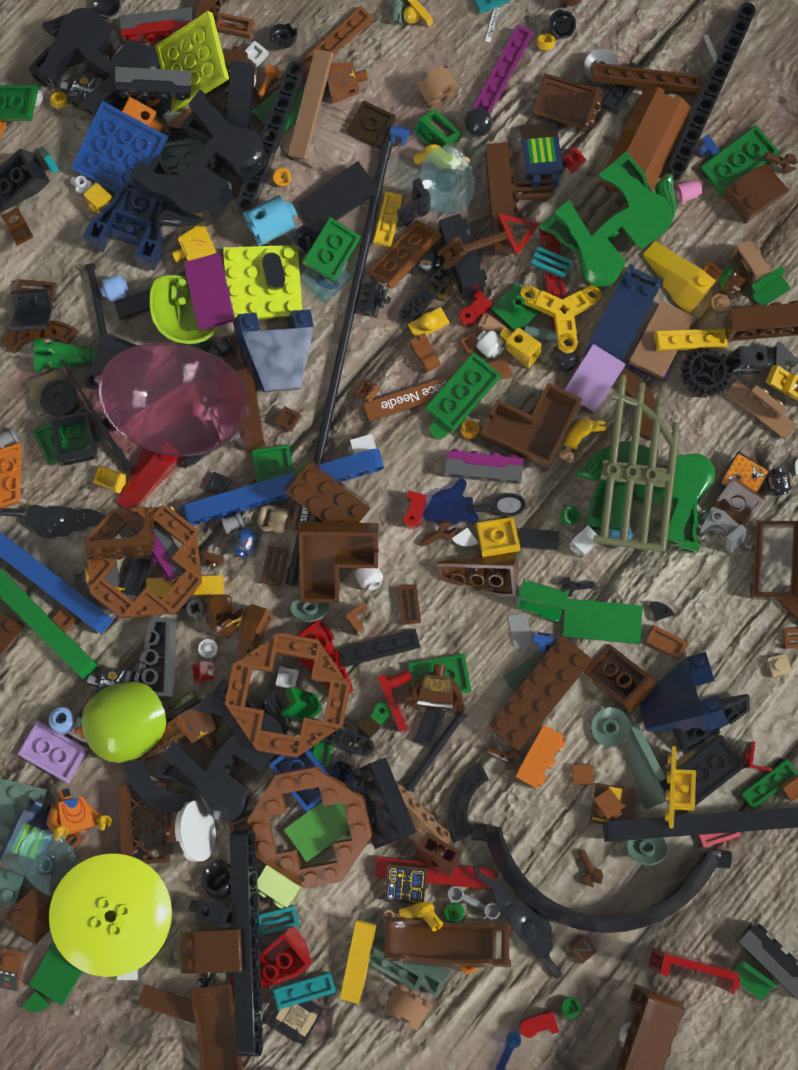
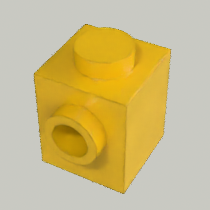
M97 182L83 194L89 203L88 207L94 213L98 212L100 214L103 211L102 208L106 204L109 205L113 200L112 196Z

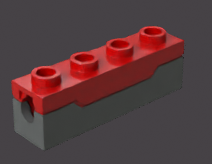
M192 8L119 16L121 36L124 44L129 39L139 43H153L158 40H164L194 20Z

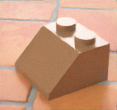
M752 241L737 244L729 257L733 265L740 266L747 271L749 278L746 279L748 288L772 272L769 262L763 259L759 247L754 245Z

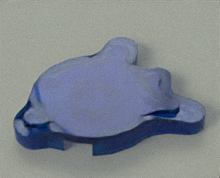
M462 478L458 479L453 487L435 493L428 507L423 512L424 519L434 523L449 520L452 522V525L449 527L456 526L462 522L478 523L479 516L475 512L472 513L473 498L463 496L467 482Z

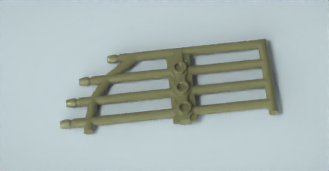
M620 375L618 392H611V399L616 400L610 458L609 461L603 460L601 480H607L600 536L594 535L593 543L666 553L680 424L674 422L672 425L673 432L670 433L661 419L663 397L657 396L654 411L644 404L645 383L638 384V393L636 399L625 395L627 378L626 375ZM624 403L635 407L629 463L617 462ZM642 412L653 421L648 466L636 464ZM660 432L670 446L667 469L656 467ZM615 481L626 483L620 538L608 537ZM634 484L646 486L639 541L628 540ZM653 487L665 488L659 544L647 542Z

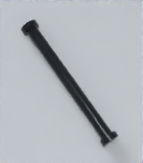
M89 263L84 267L88 272L101 338L102 335L107 334L95 274L96 265Z
M457 711L458 714L408 783L404 784L407 789L412 792L415 791L414 787L464 718L468 717L466 713L463 716L462 711Z

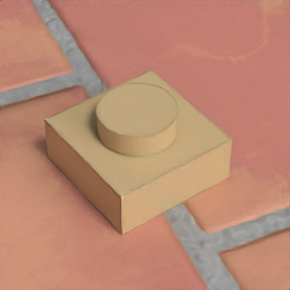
M787 654L766 659L772 678L792 672Z

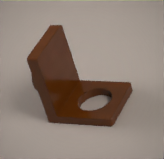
M18 208L1 216L17 246L33 238ZM16 215L19 217V220L16 223H10L9 218Z

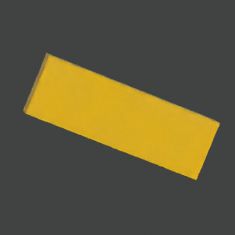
M385 192L373 245L387 248L392 246L397 226V211L401 209L404 195Z

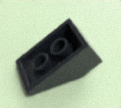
M19 149L0 167L1 213L39 193L50 183L33 152Z

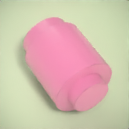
M690 180L675 185L676 200L682 203L698 198L702 194L700 182L698 180Z

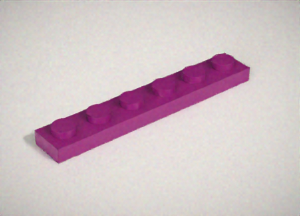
M519 24L516 26L473 108L481 107L491 115L530 43L534 31Z

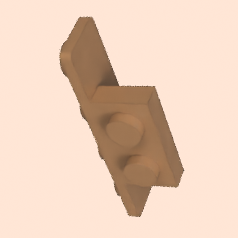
M737 379L726 392L730 398L784 440L797 427L794 422L783 415L786 410L784 404L780 400L772 398L763 387L756 385L752 390Z
M397 783L417 831L408 835V837L418 846L428 832L448 844L453 839L449 831L443 828L434 816L429 814L421 806L420 802L407 792L405 787Z

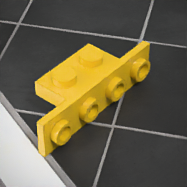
M672 746V753H668V765H671V772L667 771V783L670 784V790H666V802L670 803L669 809H665V821H669V828H674V810L695 811L696 770L676 769V746Z

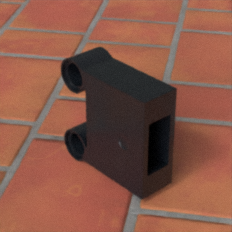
M110 333L101 336L90 372L85 376V385L89 389L103 387L108 377L126 385V387L119 391L118 396L121 402L130 404L141 396L140 388L153 352ZM94 375L98 378V384L93 380ZM128 390L132 392V399L127 395Z

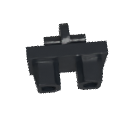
M372 279V283L363 284V294L369 297L368 300H361L358 307L361 312L368 313L374 318L378 317L379 308L383 309L384 304H389L391 298L386 296L387 290L378 283V279Z

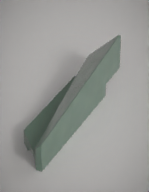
M625 712L630 721V733L626 741L623 742V746L644 809H650L666 801V794L659 783L666 779L638 723L636 720H633L631 714Z
M374 936L369 960L371 966L415 991L421 985L432 995L438 997L451 973L449 969L385 960V940Z

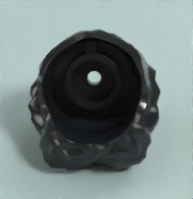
M222 859L214 861L210 867L203 871L201 880L203 881L206 893L210 897L223 899L231 895L230 864H227Z

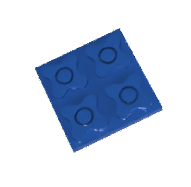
M102 101L71 169L118 193L130 180L133 181L130 175L141 161L148 166L157 154L160 156L169 136Z

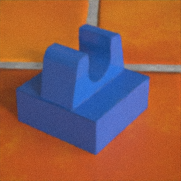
M397 125L391 126V142L395 144L396 138L400 137L402 139L401 145L404 146L410 136L411 128Z
M708 134L702 138L704 144L698 148V151L703 158L710 153L714 157L720 152Z
M534 631L533 642L538 643L537 652L545 653L547 644L553 645L554 636L551 633Z

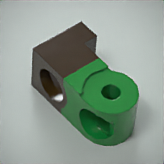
M384 702L375 705L374 712L367 721L364 722L360 719L356 726L368 737L372 738L389 718L391 713L389 705Z

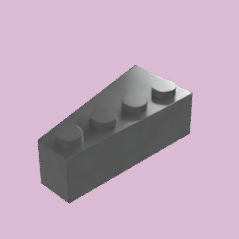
M151 618L144 642V650L141 653L139 668L134 680L135 682L148 685L158 698H174L176 620L172 618Z

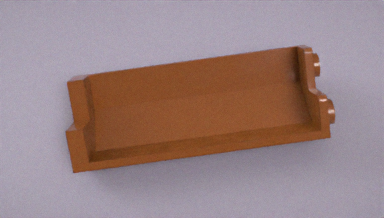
M659 87L644 88L605 167L606 169L627 151L645 173L651 190H653L692 109L682 97L675 95L673 98L664 94L665 90ZM599 180L606 191L611 193L620 192L613 185Z

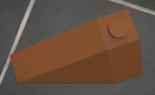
M252 603L244 609L237 661L258 648L273 618L270 610Z

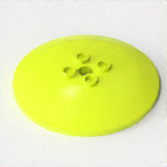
M119 853L93 856L74 866L58 884L49 910L51 935L63 957L81 971L103 977L128 974L148 963L163 946L171 925L172 909L170 896L161 877L145 862ZM109 910L114 911L117 915L116 919L112 922L107 921L104 916Z

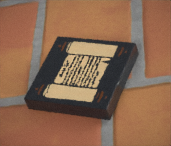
M311 1000L277 1010L269 1024L304 1045L325 1008Z

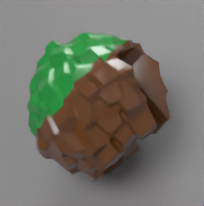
M734 265L733 267L724 268L718 279L721 290L727 295L739 296L748 284L746 279L749 278V275L740 266Z

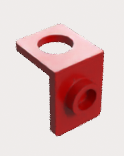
M750 741L748 749L744 751L745 768L771 772L772 768L753 765L756 742Z

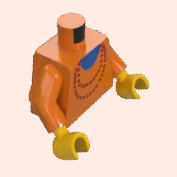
M67 788L58 791L60 802L51 806L46 822L54 835V840L58 841L60 837L65 840L68 835L87 831L95 827L96 824H99V830H104L105 825L111 826L112 819L107 815L102 816L83 797L72 799L70 789Z

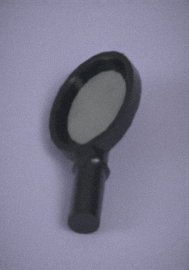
M505 493L497 496L493 503L472 505V513L494 511L500 516L513 517L524 511L526 502L518 494Z

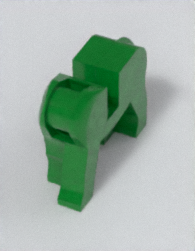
M627 151L598 175L601 181L613 185L621 192L627 205L626 209L612 216L590 235L572 203L568 200L538 226L541 231L552 234L562 245L578 256L582 277L588 284L596 287L612 284L626 264V261L609 240L613 239L621 231L637 251L641 250L668 230L676 214L677 200L673 187V175L668 173L655 185L656 193H654L647 182L645 173Z
M630 441L619 442L617 462L629 463ZM639 444L637 465L648 466L650 447ZM611 446L597 451L586 465L576 473L577 477L590 481L600 477L598 488L590 498L584 523L585 528L589 526L597 531H601L607 480H601L603 460L609 461ZM701 454L678 455L676 458L671 506H674L669 520L667 544L677 546L678 551L695 555L699 552L700 548L696 534L698 526L697 501L715 479L713 464L707 457ZM614 482L609 524L610 530L619 532L621 531L626 483ZM634 484L633 496L644 500L646 486ZM653 487L652 503L663 505L665 488Z

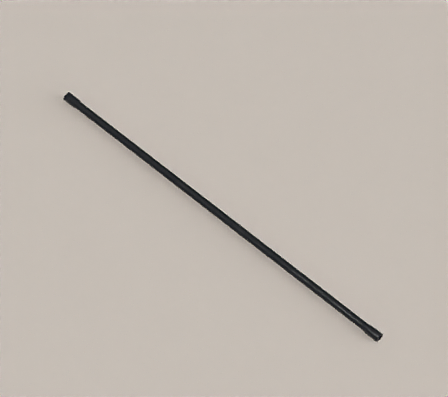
M383 140L381 144L374 181L379 192L371 197L314 454L313 461L318 465L322 464L385 173L393 143L388 140ZM299 533L296 536L291 564L288 568L285 582L286 585L293 587L297 586L300 572Z

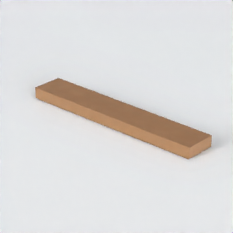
M317 49L314 51L288 152L289 157L307 160L334 55L331 51Z

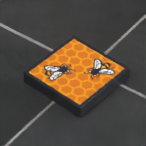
M737 451L718 485L725 488L731 479L735 477L758 493L771 470Z

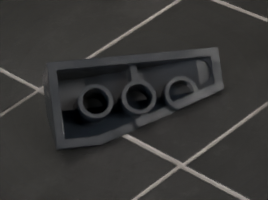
M748 694L720 699L727 723L730 725L750 711V697ZM722 727L702 731L701 728H690V731H683L682 728L672 729L682 753L685 755L701 748L706 744L705 740L713 734L715 736L720 734Z

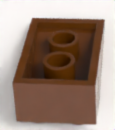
M764 164L727 187L723 197L747 224L790 190L767 164Z
M610 644L583 671L586 676L629 714L656 687L653 678Z
M241 929L180 932L181 974L241 972Z

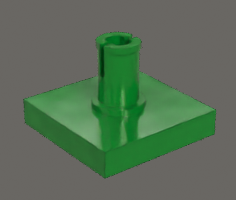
M518 283L491 308V311L513 332L517 328L524 330L525 326H528L541 313V311L524 304L523 297L519 296L522 287ZM525 293L526 297L533 298L529 293Z

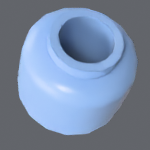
M118 274L104 278L102 281L103 286L100 287L102 296L107 297L111 302L125 298L129 291L125 277L122 278Z
M65 707L54 709L49 715L48 720L51 729L61 735L71 732L76 722L74 714Z

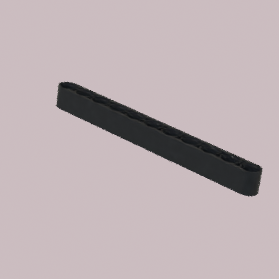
M746 2L740 6L672 158L667 174L671 173L673 175V181L682 179L756 11L755 6L751 3ZM701 105L707 106L708 109L702 108ZM694 121H699L701 124L698 125ZM687 137H693L694 140H689ZM680 152H685L688 156H682ZM673 168H678L680 172H675Z
M798 807L674 816V828H669V821H665V817L603 821L604 842L798 828Z
M253 830L232 831L229 839L232 929H241L242 971L234 972L236 1050L239 1056L259 1057L263 1051L256 836Z

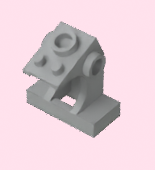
M712 507L710 512H705L702 518L704 524L700 523L698 526L700 538L711 530H720L726 536L725 550L729 554L745 542L747 529L742 524L739 526L725 511Z

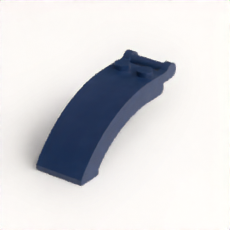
M629 265L579 365H581L593 344L623 361L662 285L663 279H657L636 269L634 265ZM631 275H633V276H635V277H637V278H639V279H641V280H643V281H645V282H647V283H650V284L654 285V287L649 286V285H647V284H645V283H643V282H641V281H639V280H637V279L631 277Z

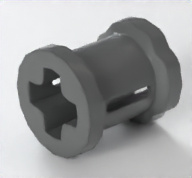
M192 600L187 604V613L193 619H200L205 616V606L199 600ZM193 607H198L200 609V612L194 613V611L192 610Z

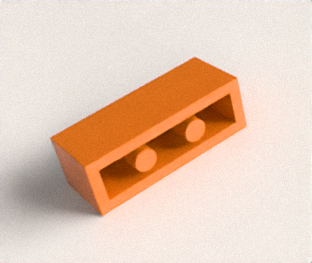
M542 725L515 778L534 789L537 786L541 787L546 779L545 771L547 768L551 770L556 761L553 758L556 751L560 752L565 744V741H563L564 735L546 725Z

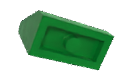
M436 109L421 117L413 131L427 145L435 144L442 147L445 151L462 135V132ZM433 118H435L446 129H448L452 133V135L447 137L430 121Z

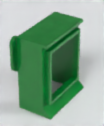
M524 578L515 608L537 614L540 619L559 623L569 590L562 592V590L528 580L526 582V578Z

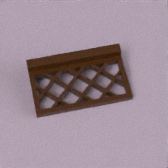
M166 782L156 783L166 790ZM118 785L121 854L133 857V852L140 846L147 853L144 859L141 860L146 864L170 862L169 841H167L168 836H166L168 812L163 811V816L157 821L149 814L154 809V806L147 812L139 805L143 800L142 798L138 802L131 798L130 789H133L131 785ZM131 801H132L134 804H136L132 809H131ZM137 806L146 813L139 822L132 818L131 813ZM147 815L156 822L149 832L140 825ZM163 818H164V826L160 824V822H161V820H162ZM132 821L136 824L133 829H132ZM157 825L164 829V836L160 841L150 834ZM137 826L147 833L139 843L132 837V832ZM148 835L157 842L150 852L141 845ZM164 838H165V846H163V845L161 844V842H162V840H163ZM133 841L137 844L134 849H133ZM158 845L165 849V859H156L151 854ZM150 855L153 860H146V858Z

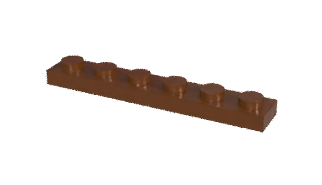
M593 62L591 66V79L596 82L646 88L659 87L664 90L699 94L701 89L700 75Z

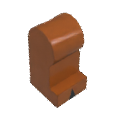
M425 332L410 340L411 349L427 373L441 365Z

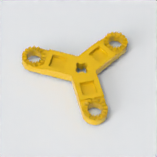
M526 285V287L524 286L521 289L519 296L523 297L524 304L554 318L559 349L564 353H572L578 345L574 316L598 304L602 297V292L598 287L596 288V286L591 285L562 300L543 290L540 291L534 286ZM525 293H531L534 297L530 299L526 297ZM594 293L597 297L592 299L587 294ZM563 308L564 311H566V314H563V312L560 311V309ZM563 341H570L572 346H565Z

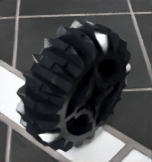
M702 347L700 352L695 349L693 354L689 353L687 359L683 361L685 366H682L680 369L684 372L681 374V378L686 379L683 385H690L687 390L691 391L694 389V395L701 392V397H704L707 393L709 398L713 396V393L717 396L720 394V390L724 391L726 389L725 385L730 384L728 379L732 377V374L729 373L732 367L726 366L730 361L723 360L725 354L719 356V350L716 349L713 353L711 347L707 349V352ZM706 360L712 361L714 364H710ZM697 362L699 371L693 375L692 365ZM720 370V381L716 383L714 373ZM698 381H704L707 385H703Z

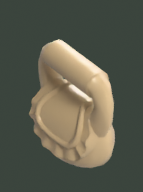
M273 504L263 505L257 520L258 528L268 532H285L290 522V510ZM268 509H271L272 512L268 526H264Z

